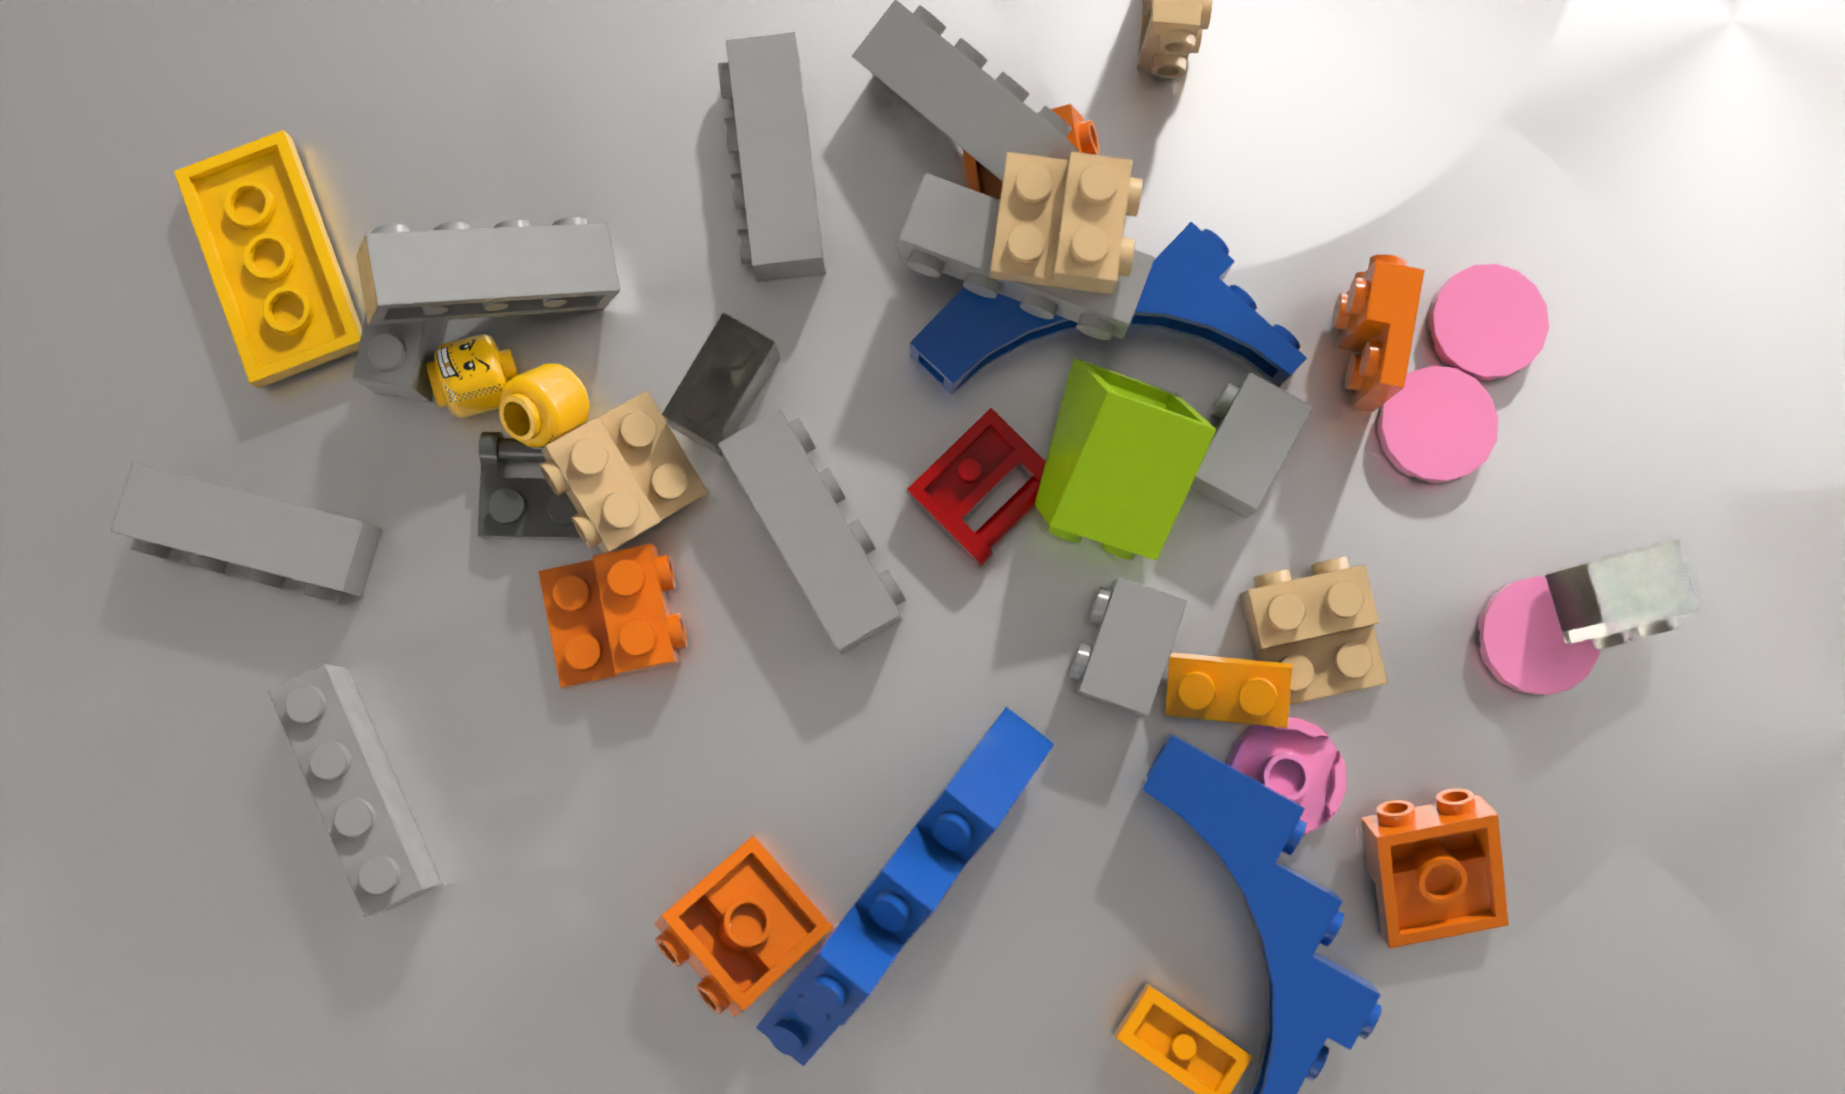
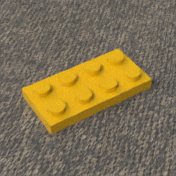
M285 130L174 171L251 385L259 389L358 351L362 327L293 139Z

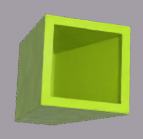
M1075 358L1067 379L1035 506L1047 522V529L1061 539L1080 543L1082 538L1085 537L1100 542L1104 550L1119 558L1133 560L1135 554L1157 561L1217 429L1178 394Z

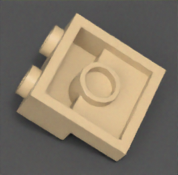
M1143 0L1137 69L1151 70L1152 74L1162 78H1178L1186 73V62L1189 54L1199 53L1203 29L1207 30L1210 24L1213 0Z
M1007 152L989 278L1112 295L1118 275L1129 277L1134 255L1135 239L1123 237L1126 215L1137 216L1143 180L1131 177L1133 160L1079 152H1070L1069 160Z
M648 390L560 437L541 450L546 461L539 464L546 481L557 496L566 492L578 512L571 517L578 534L589 548L598 545L603 554L612 551L708 493Z
M1347 557L1326 560L1311 565L1313 576L1291 580L1289 569L1275 571L1253 577L1256 588L1239 594L1255 660L1293 664L1290 705L1388 683L1374 625L1380 622L1365 564L1349 568Z

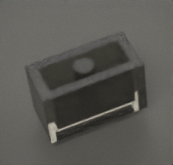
M723 312L662 413L670 427L722 457L723 453L718 443L737 432L780 360L775 341Z
M1679 540L1545 575L1566 645L1592 639L1594 649L1599 650L1632 641L1630 629L1638 627L1641 637L1671 631L1678 628L1675 617L1701 610Z

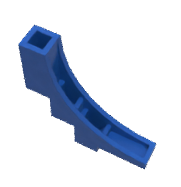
M1190 222L1153 261L1129 327L1161 329L1202 340L1243 360L1277 387H1280L1307 359L1299 351L1300 344L1298 340L1283 326L1278 324L1271 326L1255 311L1257 309L1256 303L1242 288L1236 285L1227 286L1222 281L1235 262L1228 255L1229 249L1227 245L1211 230L1203 229L1201 231L1194 223ZM963 287L910 342V357L948 393L953 395L986 366L1026 344L1066 331L1078 330L1076 327L1077 322L1056 314L1053 319L1040 318L1021 309V302L999 293L996 298H987Z
M1008 707L1002 711L866 889L757 1025L756 1028L771 1040L776 1049L791 1056L804 1066L840 1025L843 1026L870 996L903 946L934 912L965 865L996 831L1054 746V743Z
M1169 732L1146 774L1141 788L1144 792L1181 816L1216 851L1242 890L1259 931L1268 975V1030L1259 1074L1250 1094H1297L1305 1078L1314 1081L1323 1069L1329 1055V1047L1324 1045L1327 1038L1351 1051L1358 1036L1366 1039L1372 1033L1382 1011V1006L1377 1004L1381 994L1368 980L1316 952L1320 943L1328 947L1336 937L1344 920V914L1338 911L1343 901L1335 892L1277 861L1282 851L1291 855L1298 846L1307 827V823L1300 819L1305 808L1298 802Z

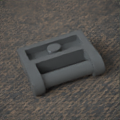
M502 432L481 433L479 439L481 473L478 537L482 539L583 541L571 520V517L578 512L566 492L557 496L545 478H504L505 461L545 462L546 459L541 452L542 449L530 448L514 438H504Z

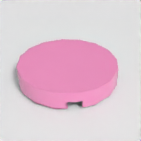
M1499 264L1473 265L1453 275L1433 297L1427 316L1428 332L1431 330L1432 339L1435 342L1433 347L1439 359L1448 367L1457 368L1478 381L1505 378L1527 367L1543 349L1549 330L1547 305L1536 285L1519 271Z
M1430 366L1410 372L1406 376L1404 389L1381 406L1376 432L1383 453L1398 471L1411 478L1414 476L1428 483L1443 484L1469 475L1487 460L1497 441L1499 418L1492 397L1477 379L1457 368Z
M1535 576L1508 583L1489 598L1479 616L1477 631H1480L1479 640L1481 646L1479 650L1483 663L1496 680L1519 693L1550 695L1570 690L1589 675L1600 655L1602 631L1595 609L1581 591L1560 579Z
M1289 718L1287 728L1262 725L1249 726L1233 742L1225 761L1230 766L1303 806L1305 810L1300 819L1307 823L1303 835L1313 832L1312 830L1319 828L1324 822L1330 820L1338 811L1346 791V765L1340 751H1337L1334 743L1329 739L1330 737L1320 727L1299 718Z

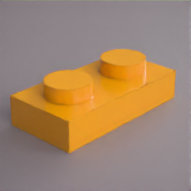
M1172 652L1169 656L1165 716L1287 728L1289 723L1293 664Z
M1146 983L1113 1034L1116 1039L1196 1094H1230L1253 1058L1249 1052L1148 983Z

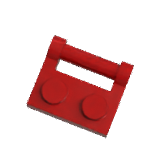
M990 408L907 488V494L959 545L973 562L982 567L994 555L991 549L1035 507L1046 461ZM1020 466L1029 475L1030 479L974 532L963 519L1010 473Z

